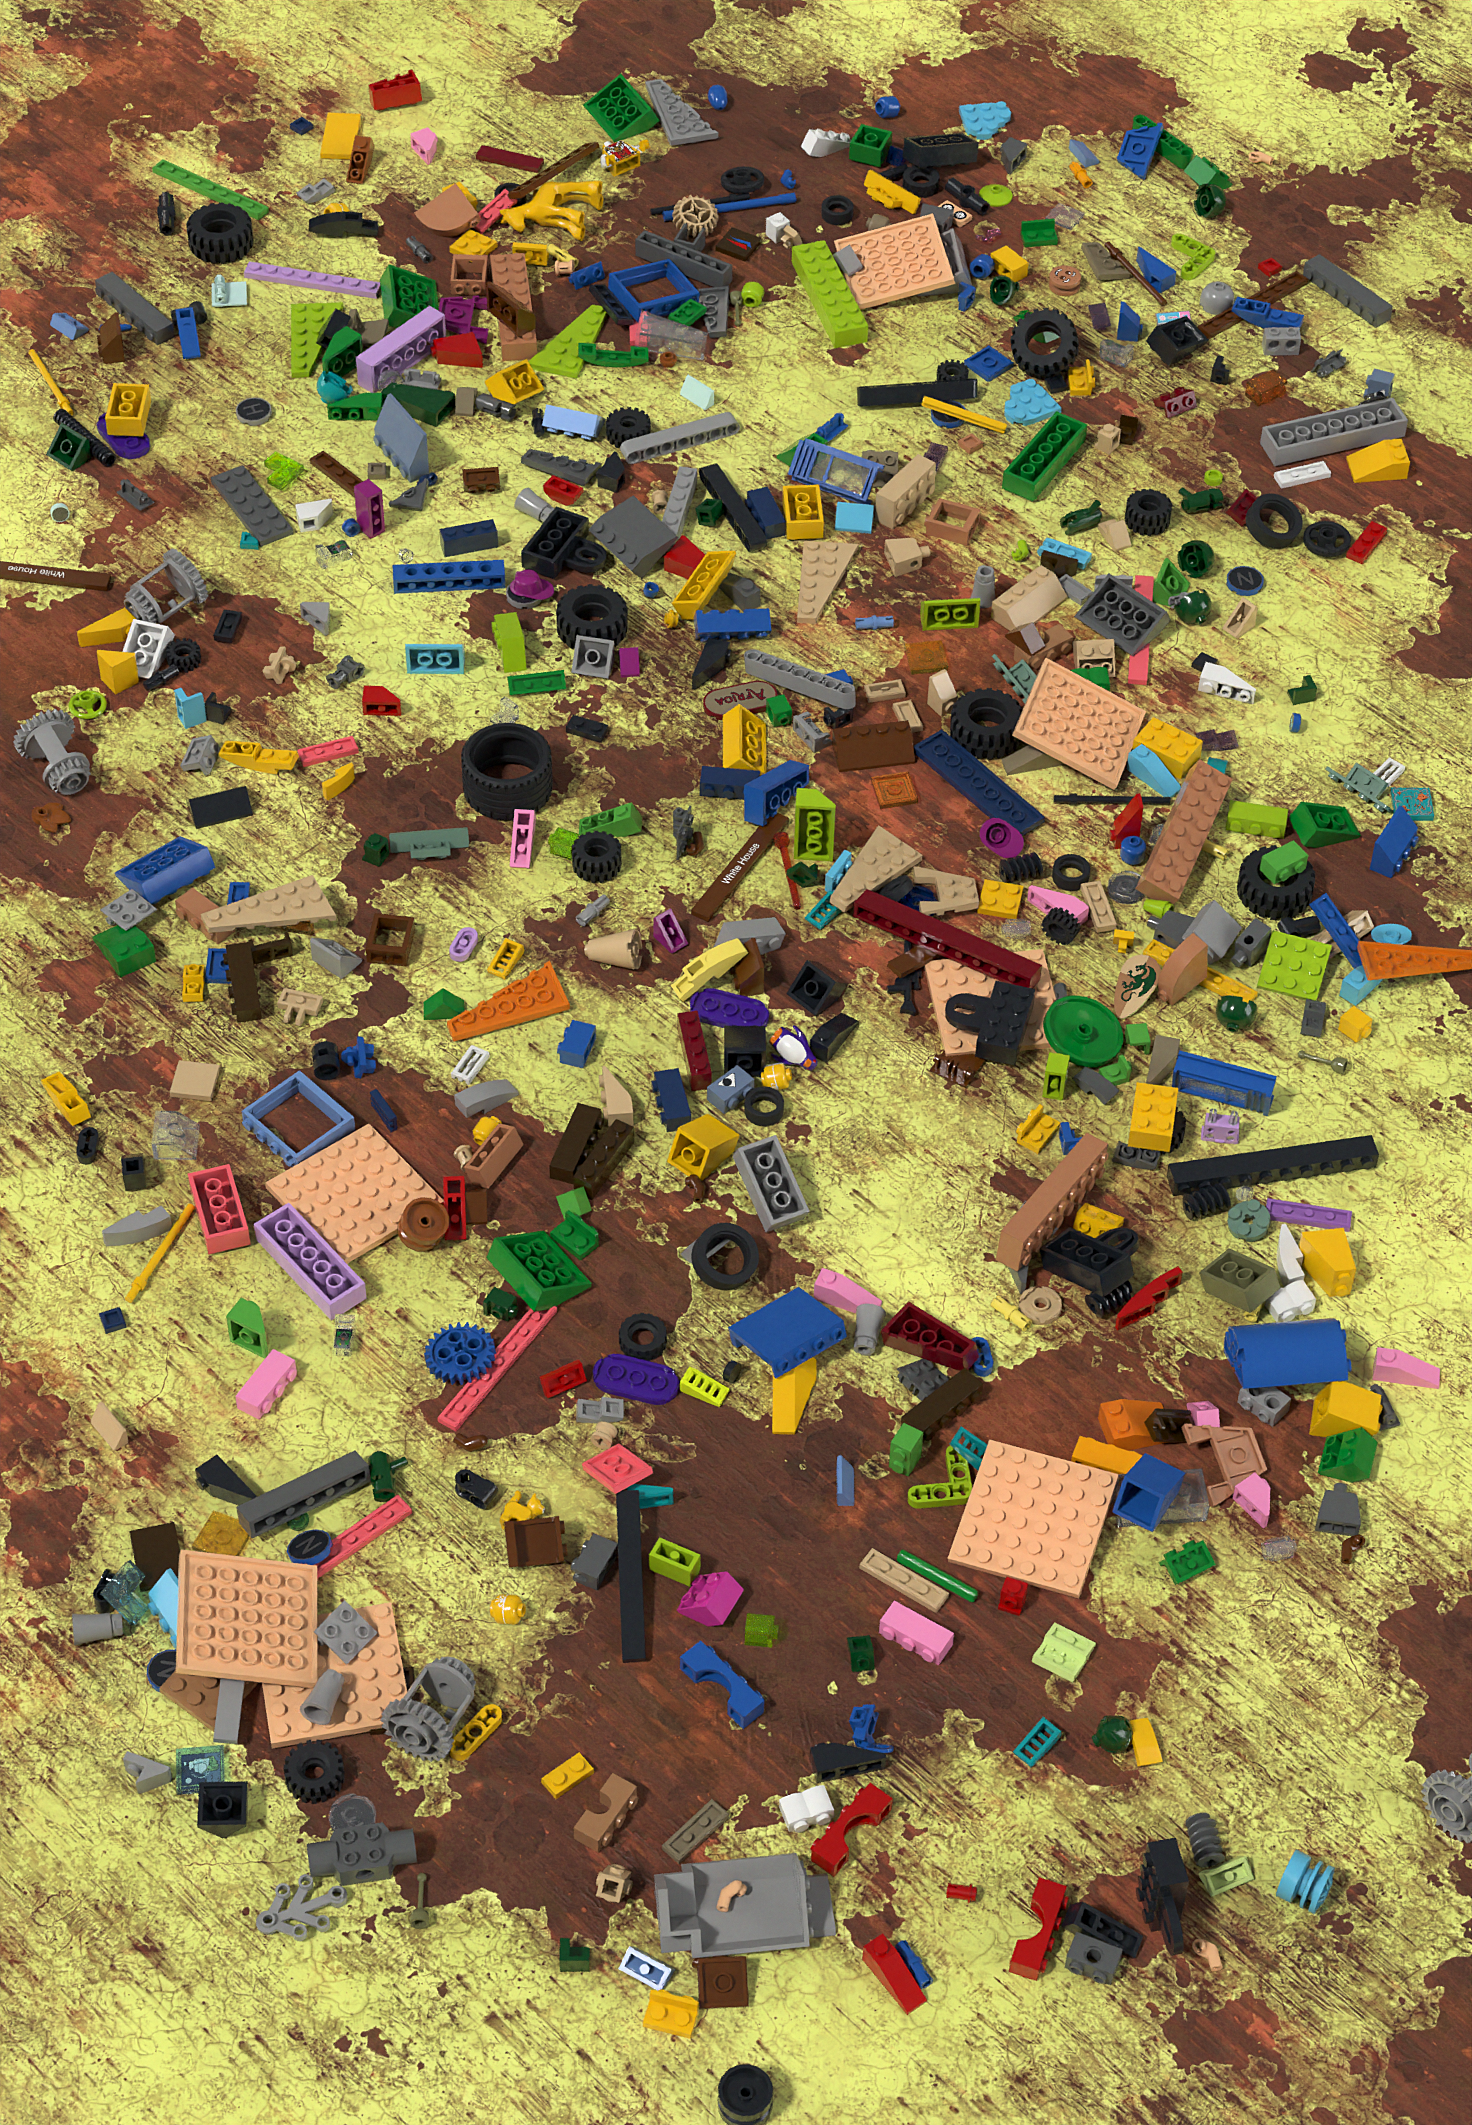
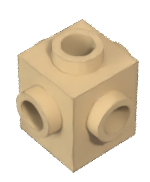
M608 1865L603 1872L600 1871L598 1874L596 1896L610 1902L619 1903L625 1895L630 1894L633 1881L630 1880L631 1872L625 1870V1867L621 1865Z

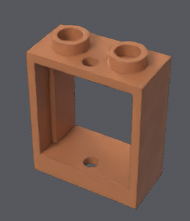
M453 254L450 280L451 294L486 295L488 255ZM458 272L482 273V280L457 279Z
M939 498L936 505H932L930 516L925 518L926 535L967 546L979 524L980 509ZM939 514L966 522L962 528L937 521Z

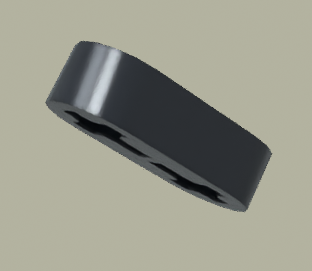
M86 1127L79 1133L76 1153L78 1161L84 1165L93 1163L97 1157L99 1135L98 1131L93 1127ZM86 1150H89L87 1156H83L86 1154Z

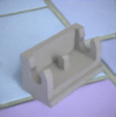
M809 712L793 716V731L814 753L832 745V741L828 739L831 736L829 733H822L812 722L811 718L804 720L806 717L811 716Z

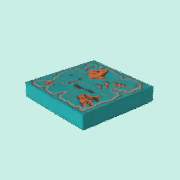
M1391 787L1390 795L1393 815L1397 808L1402 806L1413 821H1433L1434 812L1430 788Z

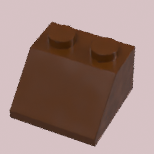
M115 312L100 327V335H97L99 357H103L104 364L125 362L119 312Z
M751 938L743 944L748 954L729 969V974L734 977L732 979L734 990H738L739 995L746 997L764 994V965L756 939Z

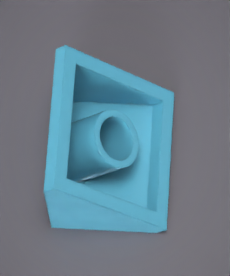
M837 502L835 530L871 534L875 506Z

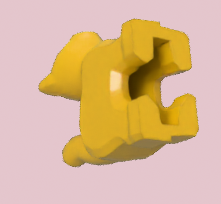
M515 1491L514 1496L505 1505L504 1513L499 1519L502 1529H504V1522L531 1520L545 1512V1507L542 1501L536 1497V1493L532 1495L526 1507L518 1503L522 1497L521 1492Z

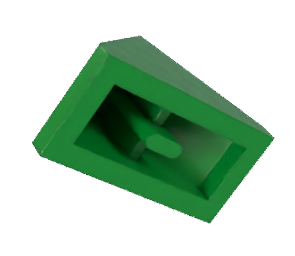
M444 988L423 1002L424 1020L452 1019L465 1011L464 1000Z

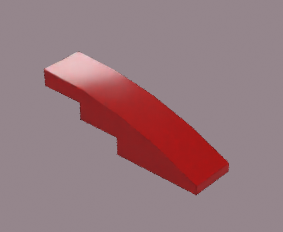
M1179 1266L1154 1279L1127 1302L1117 1314L1115 1325L1117 1331L1154 1314L1155 1305L1167 1300L1170 1289L1181 1285L1183 1272Z

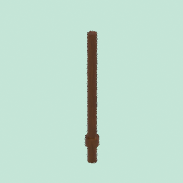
M1109 241L1106 242L1104 246L1109 250L1111 256L1118 260L1161 306H1165L1167 304L1165 298L1123 256L1122 251L1119 248H1115Z

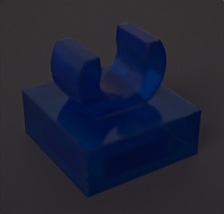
M891 145L886 162L896 166L903 165L906 160L903 158V149Z

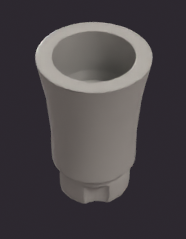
M529 487L519 493L514 504L516 510L526 513L543 523L554 510L549 503L541 499Z
M982 565L978 567L975 574L970 598H980V608L991 607L992 602L996 599L994 569L991 566Z
M861 1304L856 1308V1329L854 1335V1351L864 1356L874 1353L886 1316V1311L880 1306Z
M72 1613L75 1646L123 1635L121 1614Z
M327 1669L318 1679L310 1695L300 1706L301 1714L308 1721L318 1725H326L330 1722L334 1706L344 1684L343 1675L336 1670Z

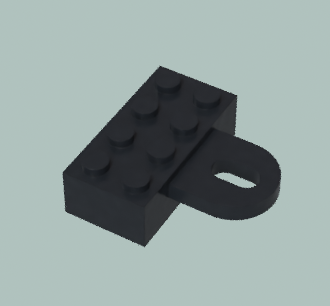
M963 133L910 136L904 138L903 158L908 160L909 163L916 165L919 169H926L927 166L939 168L941 165H969L971 162H977L979 142Z
M556 506L522 549V568L534 570L536 573L552 579L556 578L564 566L586 573L595 572L606 564V551L600 544L586 540L589 535L588 517ZM582 555H588L596 559L590 560L585 557H582Z
M995 981L990 998L969 993H961L951 997L945 1006V1017L949 1024L955 1028L979 1033L975 1057L1015 1066L1034 1006L1035 989ZM955 1009L971 1010L974 1014L960 1013L955 1011Z
M1069 1227L1039 1248L1044 1270L1104 1297L1134 1276L1130 1256L1139 1249L1140 1243L1138 1234L1129 1228L1110 1229L1093 1238ZM1124 1240V1241L1121 1242L1120 1244H1118V1245H1116V1246H1113V1245H1115L1116 1243H1118L1119 1241Z
M1176 1838L1148 1842L1146 1851L1142 1855L1143 1864L1140 1865L1141 1876H1138L1139 1886L1136 1887L1137 1900L1143 1904V1920L1145 1924H1149L1150 1931L1161 1930L1169 1954L1171 1956L1179 1955L1184 1950L1180 1920L1189 1879Z

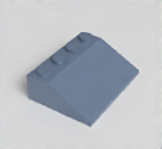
M390 393L387 395L374 427L375 436L373 440L375 445L382 449L384 455L389 457L393 466L400 470L401 475L412 483L419 480L421 476L429 474L427 434Z

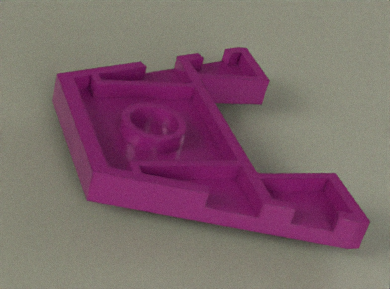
M473 296L472 299H463V297L441 298L438 311L445 315L446 330L457 334L474 332L476 340L486 344L489 329L471 326L474 308L487 310V298H480L479 296Z

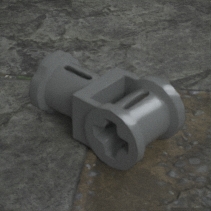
M347 655L336 665L337 671L333 674H328L326 680L333 689H338L345 680L350 683L352 680L360 678L364 673L365 666L362 663H357L353 660V657Z

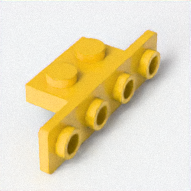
M868 171L864 186L868 187L866 193L872 196L873 200L881 201L889 209L902 207L912 214L916 213L921 200L919 197L875 171Z

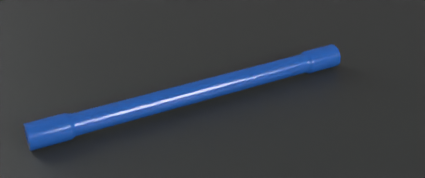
M795 193L780 194L772 197L717 204L715 208L718 213L777 204L796 203ZM674 210L663 211L664 222L673 221L672 214Z

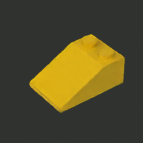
M1402 439L1383 440L1346 457L1354 483L1407 479L1410 461Z

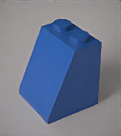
M1145 1453L1124 1476L1112 1512L1153 1532L1178 1494L1185 1472Z

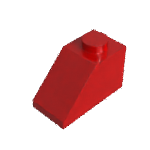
M364 685L362 697L363 715L401 716V700L384 686Z

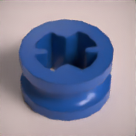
M353 518L347 519L342 524V530L348 537L356 536L360 532V525Z

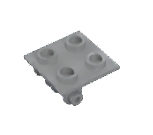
M133 889L100 909L107 916L106 922L109 925L117 924L125 931L157 911L153 905Z
M345 1600L314 1631L318 1637L317 1643L320 1646L327 1645L346 1665L378 1633Z

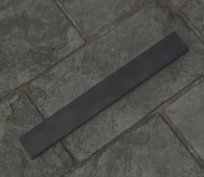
M639 1490L620 1491L616 1494L622 1661L623 1663L646 1661L640 1496Z

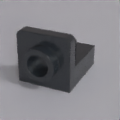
M1217 355L1212 367L1210 382L1223 385L1228 384L1230 370L1225 369L1226 364H1223L1224 356Z
M827 706L824 708L823 721L832 729L843 728L853 722L854 708H839L833 712Z

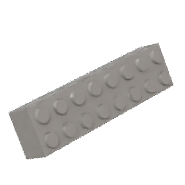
M1388 398L1265 426L1262 428L1260 444L1273 465L1278 466L1374 444L1383 440L1404 437L1408 419L1395 400Z

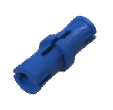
M906 1940L900 1941L894 1946L900 1954L920 1989L928 1987L933 1982V1978L924 1968L922 1959L916 1956Z

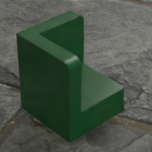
M1311 675L1303 676L1301 687L1288 689L1287 694L1293 705L1314 702L1317 687Z
M560 1938V1972H589L590 1948L570 1947V1938Z

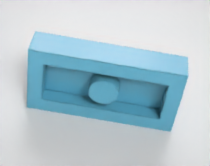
M182 688L174 690L177 715L185 729L207 721L204 697L201 692L187 697Z

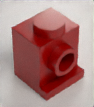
M1006 1576L1001 1589L998 1610L1020 1616L1027 1597L1028 1583Z

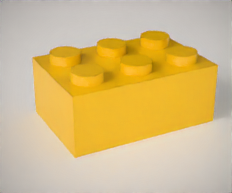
M113 383L105 416L107 435H144L151 405L148 384Z
M819 485L783 486L782 504L786 521L787 540L823 538L824 520Z
M1153 717L1134 738L1132 750L1143 744L1158 756L1173 776L1182 779L1201 757L1203 741Z
M1136 1083L1128 1140L1129 1147L1170 1152L1178 1088Z

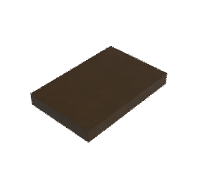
M175 1522L129 1531L140 1592L151 1590L165 1571L170 1568L178 1578L180 1549Z

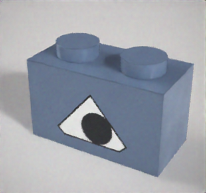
M1374 368L1372 375H1368L1366 380L1368 388L1365 389L1363 399H1366L1365 404L1391 397L1394 373Z
M736 1065L707 1087V1101L725 1114L729 1110L735 1109L745 1099L749 1091L754 1089V1078Z

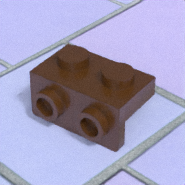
M498 467L462 469L464 492L474 494L479 491L495 492L500 490Z

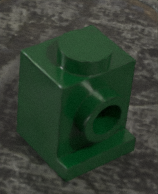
M706 498L695 508L699 525L715 526V521L724 514L722 500Z
M376 833L370 835L364 843L363 849L365 854L362 860L380 867L389 855L388 838Z
M493 1287L483 1301V1313L485 1316H488L490 1313L497 1319L509 1322L518 1312L517 1297L496 1287Z

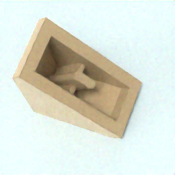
M1242 597L1222 629L1238 639L1255 627L1258 607Z

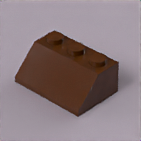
M486 282L487 310L518 337L536 329V316L532 311L527 309L522 302H519L504 288L492 282Z

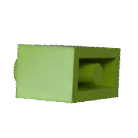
M1049 1052L1042 1097L1063 1101L1069 1067V1055Z
M659 1537L649 1554V1570L690 1587L700 1571V1554Z

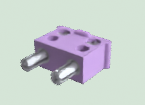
M1213 1108L1210 1109V1112L1206 1113L1204 1126L1201 1128V1140L1238 1144L1240 1119L1238 1112L1235 1111V1116L1234 1111L1231 1112V1115L1217 1114L1215 1108L1214 1113Z

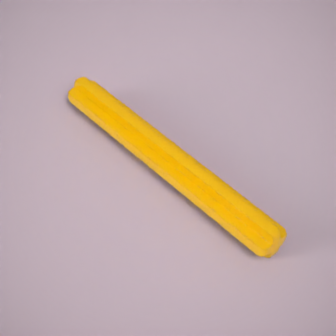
M924 396L922 400L923 407L1002 434L1006 430L1007 424L927 396Z

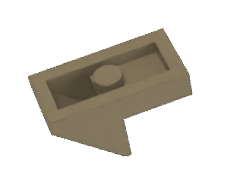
M457 388L455 416L473 417L478 394L477 388Z

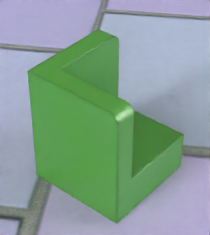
M1147 1024L1126 1025L1125 1043L1130 1044V1046L1142 1045L1144 1054H1149L1151 1041Z
M584 1186L556 1196L564 1219L565 1213L568 1210L579 1216L592 1210Z

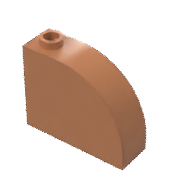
M456 183L414 213L427 231L442 237L460 235L470 228L476 227L481 221L479 214Z
M1194 933L1174 950L1159 975L1158 996L1162 1001L1168 1002L1171 1006L1207 977L1208 945Z

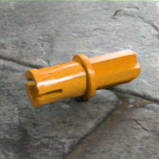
M1071 162L1069 168L1073 172L1075 179L1079 180L1084 188L1091 187L1093 182L1087 175V171L1082 169L1078 162Z

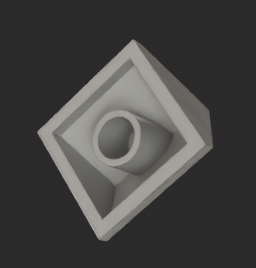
M577 635L571 673L609 678L615 660L614 641Z
M311 938L310 940L312 960L340 979H343L363 960L334 940Z

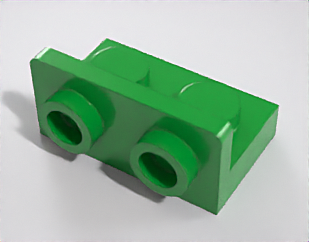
M1055 219L1021 222L1020 236L1024 248L1058 245Z
M689 299L668 316V329L673 330L677 326L684 330L706 313L707 307Z
M570 1210L565 1213V1220L550 1232L552 1239L580 1261L599 1246L597 1230L592 1226H588L579 1215L573 1214Z
M1193 1539L1182 1545L1183 1550L1177 1552L1174 1549L1163 1555L1165 1559L1160 1561L1159 1564L1160 1566H1166L1175 1585L1216 1565L1204 1540L1196 1543Z

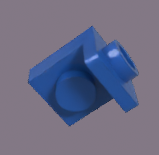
M964 282L959 283L958 310L965 312L975 301L976 287Z
M1069 1122L1060 1123L1058 1136L1063 1155H1067L1082 1137L1075 1138L1074 1130L1070 1129Z

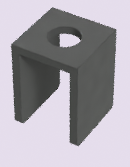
M684 223L674 242L701 252L705 247V228H702L695 241L691 243L687 242V223Z

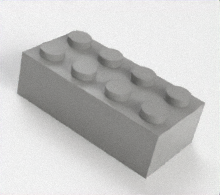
M776 1135L736 1150L732 1157L765 1232L800 1221L806 1217L810 1211Z

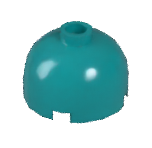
M323 371L316 385L321 401L325 404L348 398L353 389L351 385L349 387L345 385L346 380L330 371L328 374H325V371Z

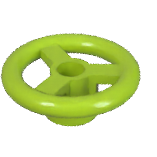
M87 690L75 694L70 699L68 707L71 714L75 717L92 719L100 716L105 711L107 701L101 693ZM100 700L101 706L94 712L93 704ZM74 706L82 707L87 710V713L78 712Z

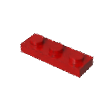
M1371 521L1347 551L1346 558L1363 564L1387 534L1388 528Z

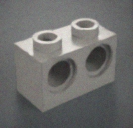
M1299 327L1264 328L1262 339L1264 356L1299 355L1301 343Z
M1274 1386L1241 1388L1238 1397V1403L1242 1408L1249 1410L1262 1422L1272 1427L1289 1411L1291 1402L1290 1397Z

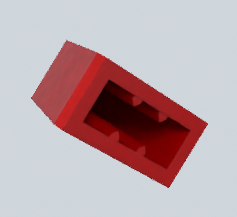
M474 332L433 339V347H430L432 358H436L437 364L483 368L482 352Z
M682 535L664 556V571L688 580L705 554L686 536Z

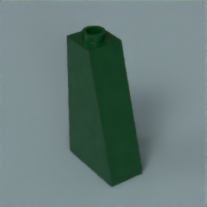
M393 382L381 392L383 405L387 395L391 393L412 418L437 427L455 408V393Z

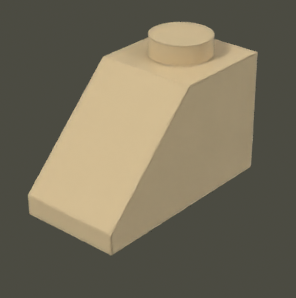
M945 669L929 677L927 703L943 717L951 713L953 705L957 701V693Z

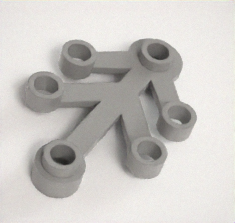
M304 1874L298 1880L299 1888L289 1908L279 1912L284 1900L288 1899L291 1894L289 1885L281 1883L276 1886V1897L269 1910L263 1911L258 1915L256 1919L257 1929L266 1935H271L278 1931L292 1936L296 1941L305 1940L307 1929L303 1924L291 1926L284 1923L287 1920L293 1919L315 1927L319 1932H326L330 1928L329 1918L326 1915L316 1917L308 1914V1912L328 1904L334 1908L343 1907L348 1900L346 1889L342 1886H334L330 1888L328 1894L303 1903L308 1891L313 1888V1878L308 1874ZM306 1880L310 1882L308 1885L302 1884ZM280 1890H287L285 1894L279 1893ZM334 1893H341L338 1897L333 1896ZM272 1919L271 1923H264L265 1920ZM321 1921L327 1922L325 1926L318 1925ZM298 1930L304 1931L302 1935L295 1934Z

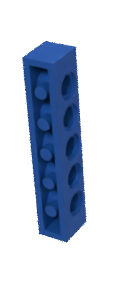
M504 560L393 565L394 594L505 588Z

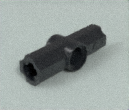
M954 178L949 179L947 184H945V190L959 199L961 207L971 208L981 216L986 214L990 208V204L975 193L973 186L963 185Z
M162 192L159 195V206H157L159 230L165 236H171L175 232L174 221H176L174 197L169 192Z

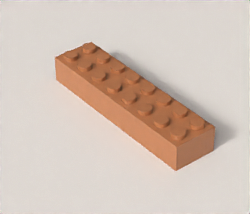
M525 254L490 255L492 283L504 288L519 302H522L527 309L532 311ZM497 319L502 361L528 360L537 354L535 329L518 337Z
M1200 759L1190 768L1138 881L1136 890L1151 899L1170 901L1171 904L1179 900L1233 780L1232 778Z
M1086 1132L1001 1230L996 1255L997 1261L1017 1272L1023 1265L1026 1266L1029 1263L1032 1254L1039 1251L1044 1240H1049L1055 1227H1060L1066 1215L1069 1216L1073 1211L1074 1205L1080 1203L1085 1192L1093 1188L1096 1179L1102 1178L1105 1172L1103 1166L1109 1155L1107 1153L1108 1143Z

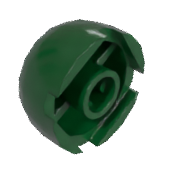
M1202 184L1198 187L1195 193L1197 194V200H1194L1196 213L1204 218H1212L1221 214L1226 205V196L1223 189L1215 184Z
M1202 540L1187 542L1178 551L1179 567L1182 571L1188 572L1190 575L1187 576L1198 578L1203 576L1214 565V551L1208 543Z
M1202 589L1203 593L1197 590L1183 597L1180 600L1181 604L1179 606L1175 604L1173 609L1180 620L1186 624L1197 623V625L1207 620L1206 617L1212 609V601L1205 589Z
M1221 996V1000L1219 998L1217 1000L1216 1016L1221 1025L1226 1027V1030L1238 1032V1030L1246 1029L1253 1023L1257 1014V1004L1249 1000V1003L1243 1002V997Z

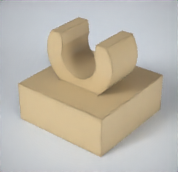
M789 225L783 229L785 235L781 238V241L784 242V247L789 249L792 245L803 244L797 231Z

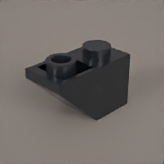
M335 308L321 327L316 344L327 349L334 334L347 326L351 316Z
M614 451L605 460L602 468L597 470L596 478L598 487L615 493L625 483V468L618 453Z
M143 1153L122 1155L121 1164L125 1191L147 1188Z

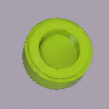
M1208 470L1205 473L1204 482L1209 486H1218L1222 483L1223 475L1218 470Z

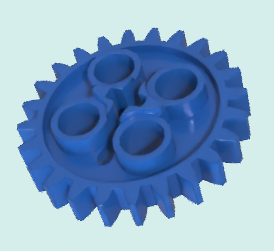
M458 1322L455 1328L449 1324L448 1330L440 1328L441 1334L434 1332V1339H428L429 1345L425 1346L426 1353H424L426 1366L429 1368L430 1374H435L436 1379L442 1377L443 1383L448 1379L451 1380V1385L456 1380H459L460 1385H462L465 1379L471 1383L472 1377L480 1379L479 1373L487 1374L486 1368H492L491 1361H495L494 1354H496L494 1340L491 1339L490 1333H485L484 1328L478 1330L477 1324L473 1325L472 1328L469 1327V1322L464 1327H461L460 1322Z

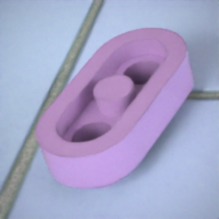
M466 927L458 932L449 947L452 960L462 962L469 958L478 943V933L475 929Z

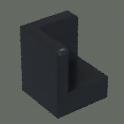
M211 692L204 703L206 720L224 725L231 714V707L217 703L216 693Z

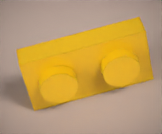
M579 1752L542 1777L541 1783L557 1799L594 1774V1769Z

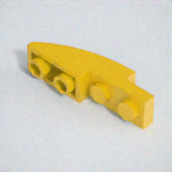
M225 741L218 753L219 757L233 764L269 774H277L279 769L292 770L299 757L297 751L262 749L260 743Z

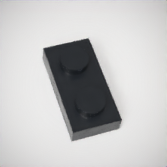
M223 610L213 635L214 641L233 642L243 618L242 612Z
M574 714L566 726V733L599 743L603 741L609 730L607 724Z

